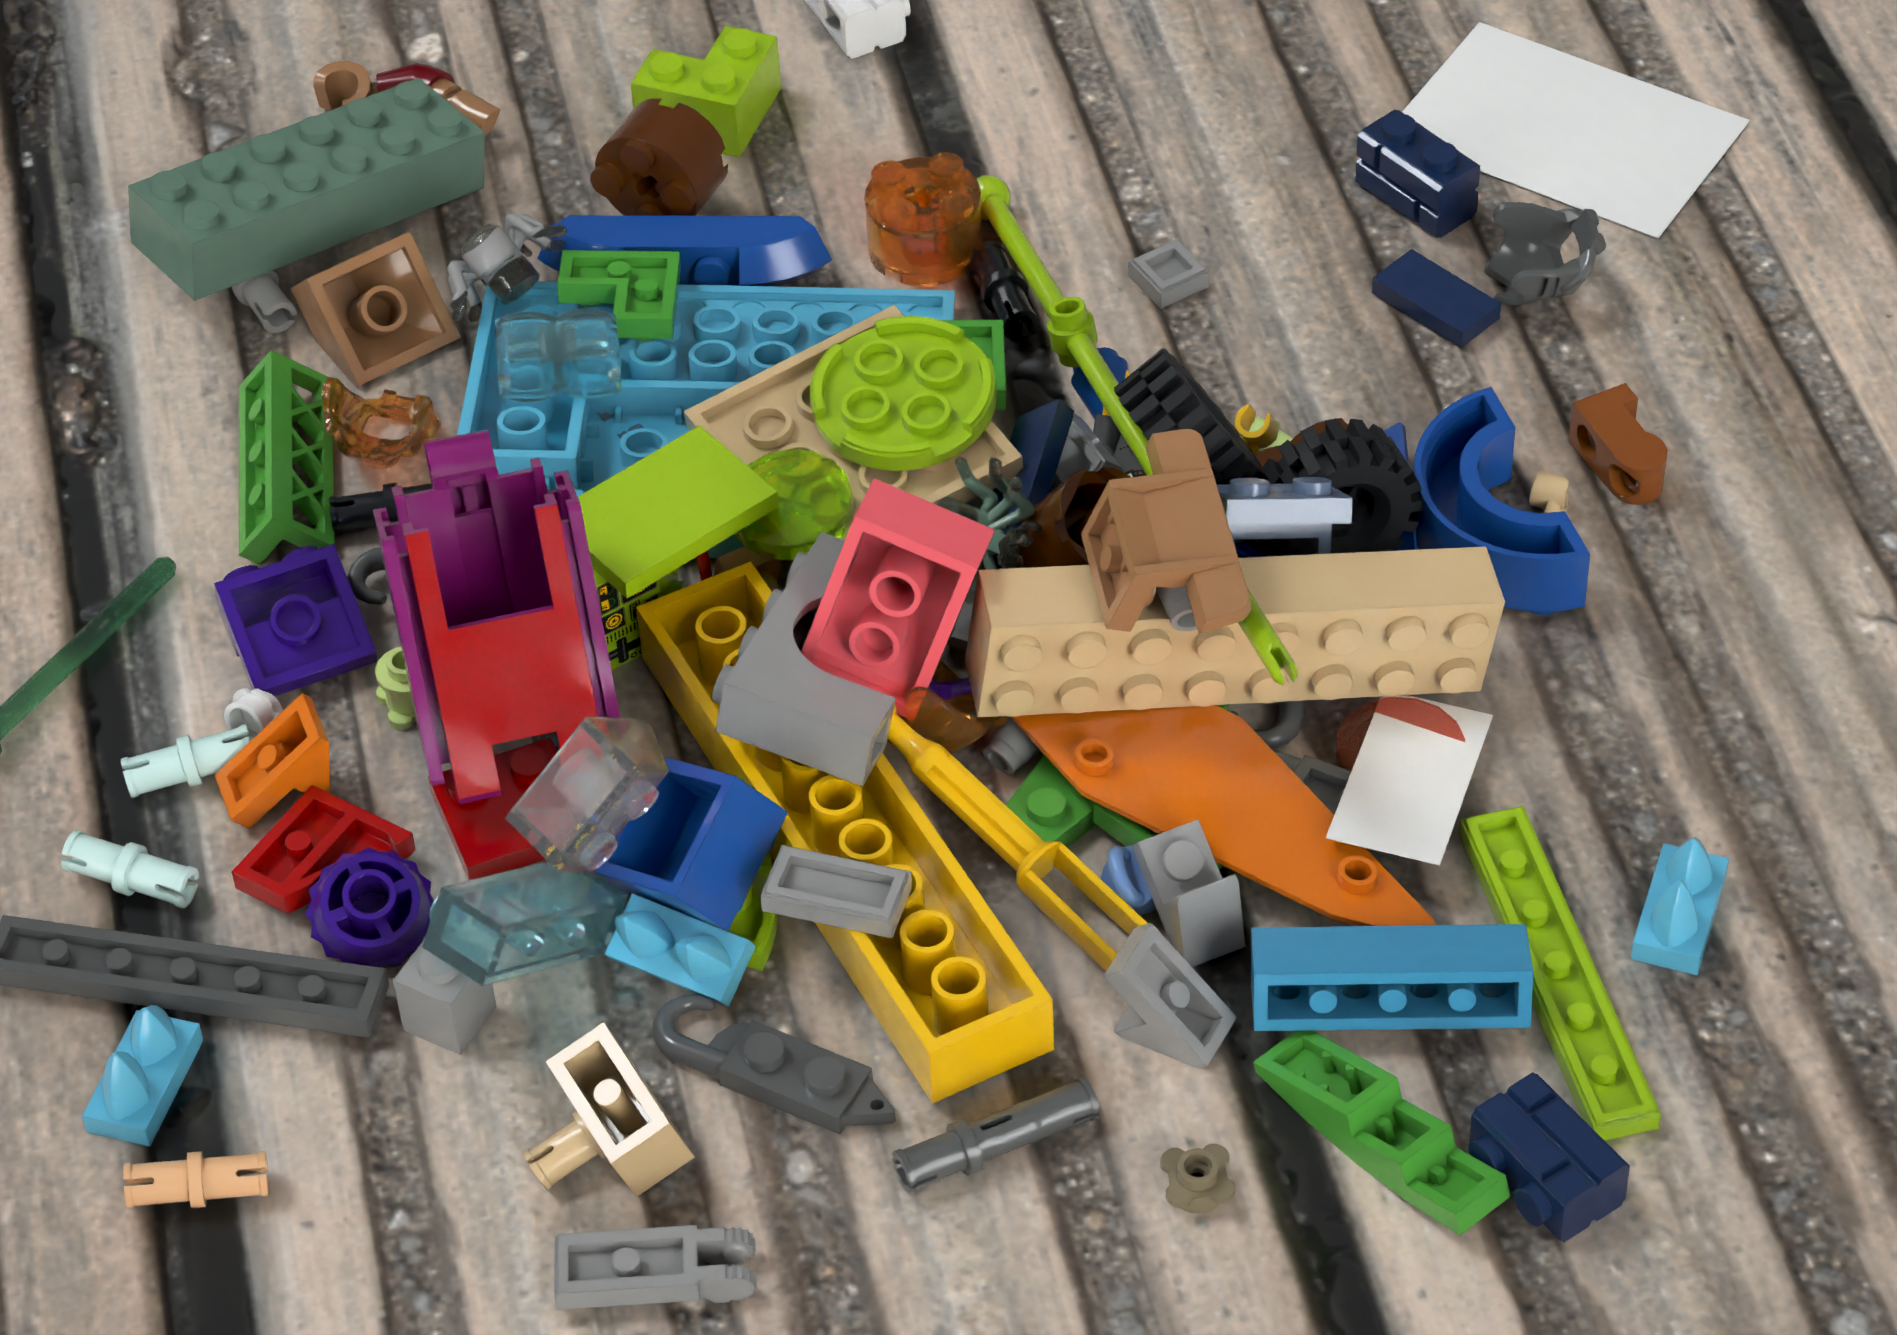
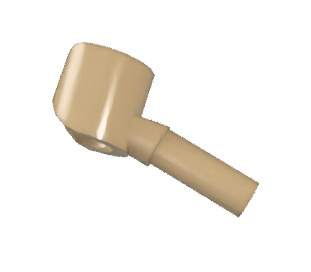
M1542 470L1539 471L1532 485L1529 504L1545 509L1544 513L1566 512L1568 508V479Z

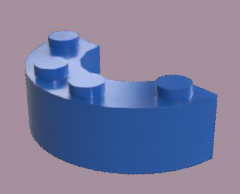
M1489 387L1476 391L1452 403L1430 422L1423 432L1415 452L1414 474L1422 488L1418 492L1423 500V510L1414 512L1419 521L1416 528L1418 549L1487 547L1505 600L1504 608L1548 615L1556 611L1585 607L1590 552L1566 512L1540 514L1517 510L1495 499L1489 492L1490 489L1511 480L1516 428L1493 388Z

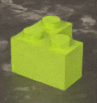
M725 25L704 60L652 49L630 83L633 109L639 103L652 98L662 99L658 105L675 108L678 103L687 105L703 115L718 131L726 148L722 154L740 158L781 90L777 36Z

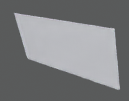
M1409 695L1396 697L1381 696L1329 827L1326 839L1440 866L1493 715Z

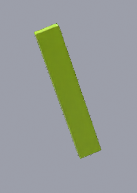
M1524 806L1460 819L1459 835L1497 923L1526 924L1533 966L1532 1005L1581 1118L1604 1141L1659 1129L1661 1113Z

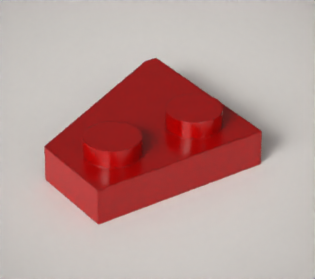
M311 785L231 872L236 889L289 914L310 904L309 889L319 881L322 868L336 863L343 854L358 853L369 847L379 852L395 851L402 859L411 856L416 848L412 832Z

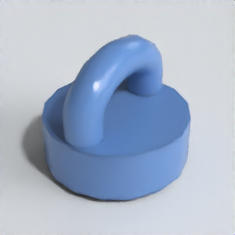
M1133 845L1127 847L1113 846L1108 852V861L1103 867L1101 880L1138 915L1152 912L1156 909V906L1132 849Z

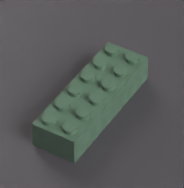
M420 78L404 81L390 89L365 98L353 100L344 106L317 116L307 117L298 123L268 134L258 135L252 140L219 152L207 154L201 159L168 171L158 172L152 177L128 185L131 243L187 295L196 301L483 189L485 132Z

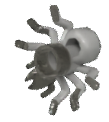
M511 213L505 217L504 230L499 225L488 224L475 232L462 245V258L464 261L453 260L447 267L449 273L448 283L454 296L450 302V307L454 310L452 319L456 323L461 322L467 310V297L470 304L469 320L471 322L479 320L482 302L474 286V282L481 280L485 287L488 285L504 305L512 303L523 296L536 284L540 277V274L526 258L531 257L532 251L524 244V241L531 240L545 251H562L567 243L561 239H551L565 236L568 233L567 229L563 225L551 227L548 223L542 224L527 214L519 216L516 213Z

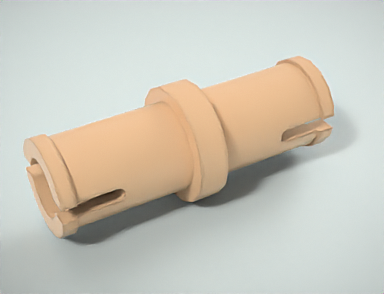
M199 1151L188 1152L187 1160L132 1164V1162L124 1163L123 1179L127 1180V1185L153 1183L124 1186L126 1207L134 1208L140 1205L190 1201L191 1208L206 1207V1200L257 1195H261V1197L269 1196V1179H267L266 1174H263L268 1173L266 1151H260L257 1154L204 1158L203 1152ZM260 1173L262 1174V1175L242 1176V1177H240L241 1175H248V1174H260Z

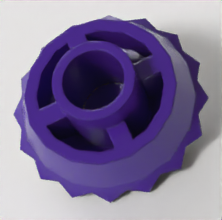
M368 847L358 853L343 854L336 863L322 868L319 881L309 889L311 902L305 915L312 923L311 938L322 943L326 957L339 958L344 963L380 968L385 964L400 966L406 955L414 953L422 943L423 937L434 930L431 916L437 904L430 894L431 881L420 874L415 862L402 859L395 851L379 852Z

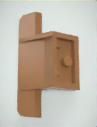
M1192 429L1153 433L1145 446L1153 475L1109 480L1081 533L1105 627L1111 630L1131 632L1143 608L1152 603L1156 587L1175 589L1185 586L1199 634L1240 622L1251 611L1250 596L1203 438L1200 433Z

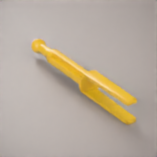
M894 704L888 740L904 755L911 767L912 773L1016 871L1017 888L1100 967L1107 971L1117 953L1063 902L1042 879L1055 866L1129 935L1135 927L1148 923L1061 841L1044 842L941 744L924 738L912 729L897 714Z

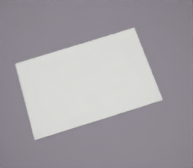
M1481 22L1475 26L1402 111V113L1411 116L1424 128L1445 142L1452 144L1458 151L1479 164L1480 172L1583 211L1584 209H1593L1599 217L1655 238H1659L1750 122L1749 119Z

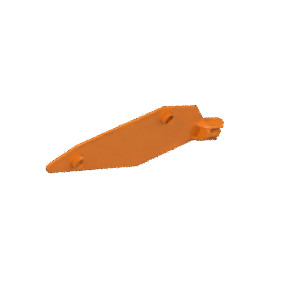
M1217 705L1036 714L1011 717L1080 795L1158 834L1199 820L1215 862L1330 919L1356 926L1436 925L1434 919L1366 848L1326 839L1334 814L1243 718Z

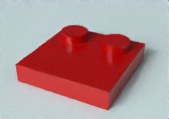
M551 737L494 755L502 796L459 804L452 769L443 771L444 784L432 786L428 776L432 797L470 884L583 848L584 844H581L578 835L589 820L571 781L566 782L563 763ZM583 818L584 822L579 826V820Z

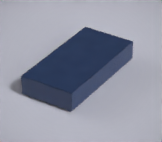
M1413 249L1373 277L1372 293L1460 348L1500 319V302Z

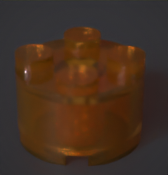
M942 152L933 157H916L898 162L887 160L874 166L871 171L872 179L865 190L864 201L868 254L876 270L885 275V269L900 275L901 283L918 287L942 285L963 276L966 273L965 266L970 262L973 250L977 248L982 255L983 232L980 186L973 174L963 167L961 157L953 153Z

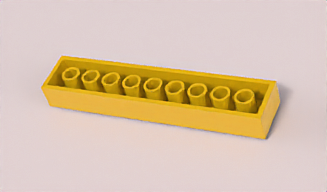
M752 562L742 564L637 606L636 612L643 660L714 769L737 776L788 812L776 835L775 843L769 851L774 861L781 846L785 845L911 872L912 889L893 938L817 922L814 923L932 1104L1053 1051L1052 997L883 752L863 786L716 732L720 704L712 701V694L718 675L726 664L734 667L737 663L743 637L750 626L758 629L761 626L764 609L772 593Z

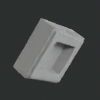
M1177 239L1128 261L1129 277L1160 309L1209 287V271Z

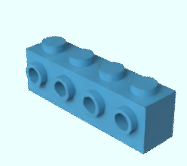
M1526 924L1251 928V991L1254 1031L1531 1028L1533 966Z

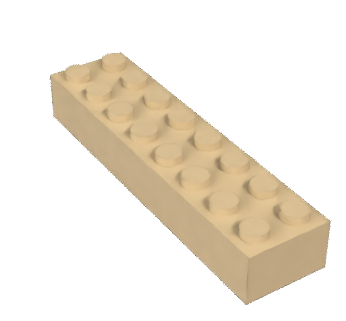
M1487 547L1239 558L1249 591L1298 668V677L1294 682L1291 681L1284 668H1280L1284 679V685L1282 686L1273 680L1238 622L1200 634L1197 629L1192 631L1176 630L1171 626L1170 618L1156 590L1152 603L1143 608L1131 632L1106 629L1089 565L978 570L965 663L977 717H1015L1036 714L1131 709L1145 710L1150 708L1189 706L1206 707L1227 704L1481 691L1505 600Z

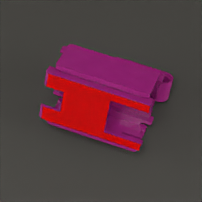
M488 430L424 442L432 489L403 494L401 486L391 487L398 521L390 523L386 507L374 509L373 513L421 746L431 785L435 786L445 783L441 765L451 763L459 804L502 796L492 745L546 733H557L566 782L608 773L601 731L606 730V732H609L612 748L625 745V739L581 505L567 470L554 473L556 489L547 490L540 458L530 459L531 469L499 475Z

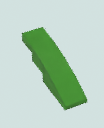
M1313 1030L1294 1031L1253 1062L1256 1073L1304 1120L1346 1156L1405 1201L1459 1236L1510 1197L1506 1175L1457 1148L1451 1125L1402 1099L1396 1076Z

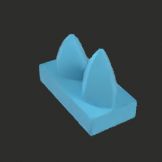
M1696 837L1686 841L1680 847L1663 843L1633 940L1631 960L1698 975L1726 880L1729 858L1708 854L1704 845Z
M632 893L623 914L615 918L616 930L604 955L620 964L694 994L714 999L716 1003L729 1007L756 945L748 939Z
M157 1005L147 1006L140 1011L136 1010L115 1053H112L108 1058L104 1074L82 1115L86 1132L151 1146L203 1042L199 1023L171 1018Z

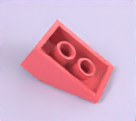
M874 478L854 516L801 653L812 664L832 675L896 698L897 714L914 721L995 530Z

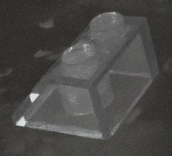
M585 717L507 814L505 819L558 872L592 871L599 868L615 852L618 846V841L615 838L629 820L641 817L655 803L659 795L656 787L669 772L653 728L644 719Z

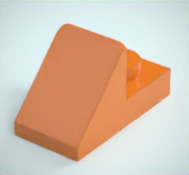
M300 694L214 775L231 821L250 829L293 788L305 793L311 785H314L330 793L329 741L313 700L308 695Z

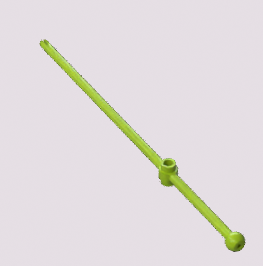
M984 175L973 180L966 193V204L969 211L976 217L990 221L1050 318L1046 325L1051 349L1058 354L1062 365L1081 368L1146 475H1153L1145 448L1148 440L1143 435L1140 427L1131 419L1129 412L1122 406L1119 397L1115 394L1114 387L1119 383L1095 346L1098 337L1093 314L1086 310L1083 299L1064 297L1009 210L1011 194L1008 185L993 175ZM1248 589L1251 611L1238 624L1273 680L1282 686L1284 685L1280 669L1284 668L1291 681L1294 682L1298 677V668Z

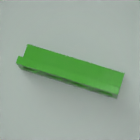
M270 350L239 386L238 556L259 565L282 540H286L299 547L316 546L318 549L332 544L335 545V533L329 510L331 508L329 498L334 496L332 378L273 350ZM292 383L312 392V403L306 404L294 389ZM298 422L313 441L312 445L307 446L292 427V423ZM299 464L313 482V487L309 489L292 469V465ZM298 506L313 524L314 529L293 520V508Z

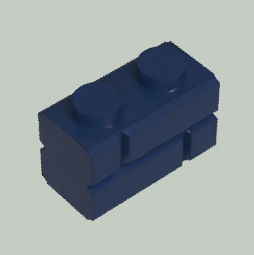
M1395 109L1363 128L1357 135L1356 155L1360 158L1356 161L1355 182L1411 221L1419 223L1421 228L1436 238L1445 236L1473 218L1478 208L1479 192L1475 189L1479 186L1480 165L1458 151L1455 146L1445 142L1424 128L1411 116Z
M1532 1072L1511 1085L1505 1094L1500 1092L1475 1108L1471 1115L1469 1155L1506 1175L1508 1187L1514 1193L1517 1208L1531 1225L1539 1227L1544 1224L1560 1241L1566 1242L1589 1227L1591 1221L1595 1220L1597 1222L1619 1208L1626 1199L1630 1165L1538 1074Z

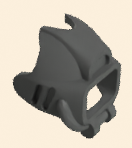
M1506 202L1495 208L1493 217L1494 222L1504 230V237L1497 254L1486 264L1484 273L1508 287L1509 291L1497 293L1493 298L1506 305H1522L1547 298L1574 294L1591 273L1596 255L1602 253L1606 248L1604 236L1597 229L1599 219L1596 211L1584 209L1581 212L1574 208L1555 211L1540 205L1524 202ZM1574 232L1580 256L1564 264L1560 248L1569 235Z

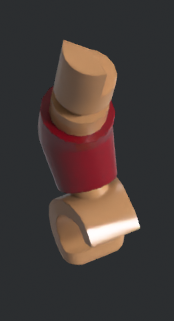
M337 61L319 69L313 83L319 106L324 109L333 110L349 104L353 100L365 98L395 87L404 81L420 78L485 132V136L494 128L501 110L475 94L462 90L460 86L455 84L451 74L434 66L421 63L377 73V82H371L368 71L360 64L351 61Z

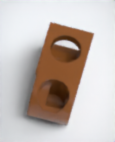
M1624 383L1573 402L1568 441L1603 484L1607 486L1614 496L1628 504L1642 505L1656 500L1663 491L1668 449L1658 436L1645 432L1637 422L1638 398L1628 385Z

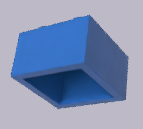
M660 756V759L663 761L658 766L659 760L656 761L655 757L652 760L655 768L653 777L663 765L667 771L666 775L622 829L618 822L614 830L615 837L603 851L593 872L630 896L633 893L728 931L736 914L742 908L746 895L767 853L772 849L776 835L788 812L737 776ZM645 773L637 785V792L631 797L630 803L623 814L652 780V778L647 780Z

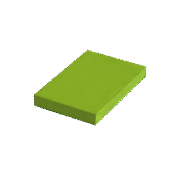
M700 425L578 496L592 568L627 599L779 507L778 491Z

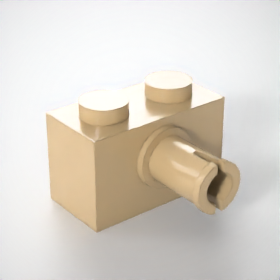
M604 1022L546 1061L576 1109L572 1113L575 1118L574 1121L531 1150L528 1149L523 1153L526 1161L531 1164L532 1171L547 1191L556 1182L599 1154L602 1159L607 1157L613 1168L636 1197H638L695 1158L631 1058Z

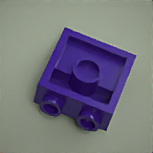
M334 544L320 549L316 546L301 547L287 554L283 561L262 568L254 565L240 567L228 573L222 581L214 583L216 604L236 656L241 659L252 690L260 689L275 697L377 662L375 646Z

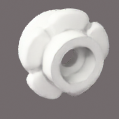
M242 688L234 694L233 702L226 707L224 720L228 730L247 724L253 739L283 709L279 701L272 694L260 689H253L251 691L248 688Z

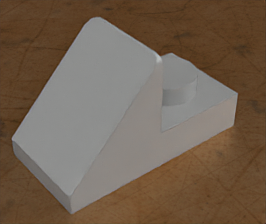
M1199 820L1144 839L1132 846L1170 944L1191 967L1245 947L1239 881L1236 874L1222 879Z
M1152 923L1135 927L1103 976L1129 1004V1007L1114 1029L1118 1036L1196 1068H1203L1209 1065L1237 1019V1016Z

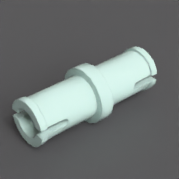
M243 724L238 728L191 740L189 735L176 738L177 745L130 758H121L123 770L125 769L123 774L131 798L183 782H188L189 787L203 784L202 777L217 773L252 740L248 725Z
M75 830L67 838L62 850V855L73 857L72 860L65 857L61 860L63 870L76 872L110 883L113 891L126 896L138 892L172 903L177 907L186 908L191 903L197 890V883L187 881L188 879L195 881L199 878L197 868L149 855L147 848L140 844L130 842L125 846H121L87 835L83 831Z

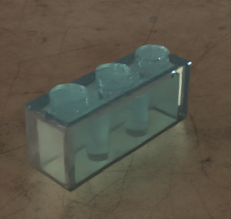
M570 857L443 886L430 908V924L422 947L479 985L486 986L604 954L616 930L615 918L621 915L628 894Z

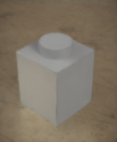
M432 933L427 935L393 979L403 1031L460 1055L497 1007L487 956Z

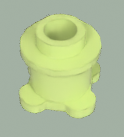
M396 647L386 652L377 661L375 675L379 686L376 690V696L379 704L386 706L389 711L388 721L390 726L397 730H407L416 722L402 649L401 647Z

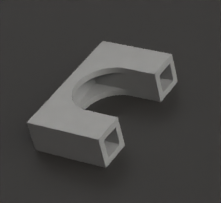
M821 532L808 554L799 552L794 558L788 573L785 589L783 591L774 589L765 606L762 624L759 629L753 626L748 628L741 642L735 666L726 664L720 671L712 694V701L720 704L716 732L863 786L887 745L896 698L832 675L812 664L801 653L845 540ZM954 626L953 631H952V633H951V635H950V638H951V636H952L953 633H954L955 626Z

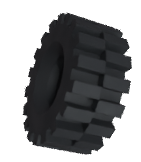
M1165 348L1159 350L1114 387V392L1119 397L1122 406L1129 412V416L1140 427L1148 441L1153 433L1179 429H1192L1200 433L1217 485L1230 484V480L1235 478H1253L1263 470L1260 462L1252 453L1253 451L1240 437L1239 432L1227 420L1217 404L1210 399L1207 392L1193 379L1186 368L1182 367L1178 360Z
M1350 418L1347 429H1344L1339 420L1334 419L1325 421V431L1318 434L1313 426H1310L1300 431L1304 440L1294 446L1289 440H1286L1278 447L1283 456L1279 462L1268 458L1262 469L1268 478L1269 484H1293L1294 478L1319 477L1332 480V487L1337 490L1354 486L1348 496L1352 497V523L1332 524L1331 554L1387 551L1390 548L1396 551L1405 543L1401 536L1403 531L1414 533L1419 524L1418 519L1413 513L1423 510V500L1418 492L1422 490L1419 480L1391 436L1387 437L1384 430L1375 424H1372L1368 429L1363 420ZM1315 538L1269 539L1279 556L1315 554Z

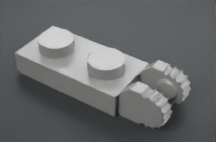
M697 1225L558 1234V1236H555L554 1298L557 1310L699 1301L700 1296L714 1303L745 1300L747 1297H752V1293H756V1274H754V1270L749 1269V1266L744 1267L742 1264H736L744 1263L746 1260H751V1256H755V1237H753V1233L748 1232V1229L743 1230L741 1227H732L731 1229H726L725 1227L697 1229ZM699 1259L711 1265L699 1266ZM729 1263H735V1265L732 1264V1266H726Z

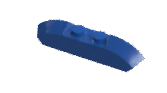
M569 215L551 227L547 238L551 239L552 242L546 250L541 248L537 257L545 265L559 271L562 250L680 252L681 273L679 284L777 287L803 279L820 270L832 260L816 227L801 216Z

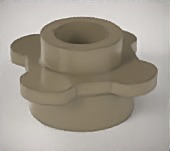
M1208 1144L1203 1149L1194 1148L1183 1151L1180 1148H1170L1165 1151L1160 1159V1167L1169 1177V1186L1166 1189V1200L1168 1203L1186 1212L1200 1214L1210 1212L1219 1205L1232 1200L1235 1195V1183L1227 1178L1226 1166L1230 1161L1228 1150L1219 1144ZM1193 1173H1202L1204 1176L1193 1177L1191 1175Z

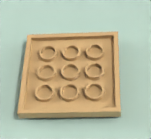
M895 305L684 411L686 426L689 431L699 425L702 426L778 491L779 507L758 520L791 562H793L799 552L808 554L821 532L842 540L846 539L854 516L874 478L938 505L946 500H958L966 503L978 497L963 483L959 465L967 460L975 478L990 489L1000 485L996 479L997 476L1001 475L1009 481L1023 468L1022 455L992 420L982 435L960 454L942 463L915 470L889 471L862 466L841 456L825 442L816 427L810 400V384L815 367L824 353L833 344L841 345L853 336L875 328L874 321L904 316Z

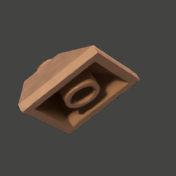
M410 231L313 275L290 288L315 341L355 387L461 338Z

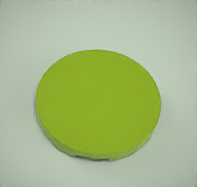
M901 316L874 321L875 328L853 336L841 345L833 344L819 360L810 384V400L816 427L822 438L833 450L848 460L862 466L880 470L906 471L942 463L971 446L988 427L995 411L997 388L991 359H988L975 343L965 337L963 329L945 321L920 316Z

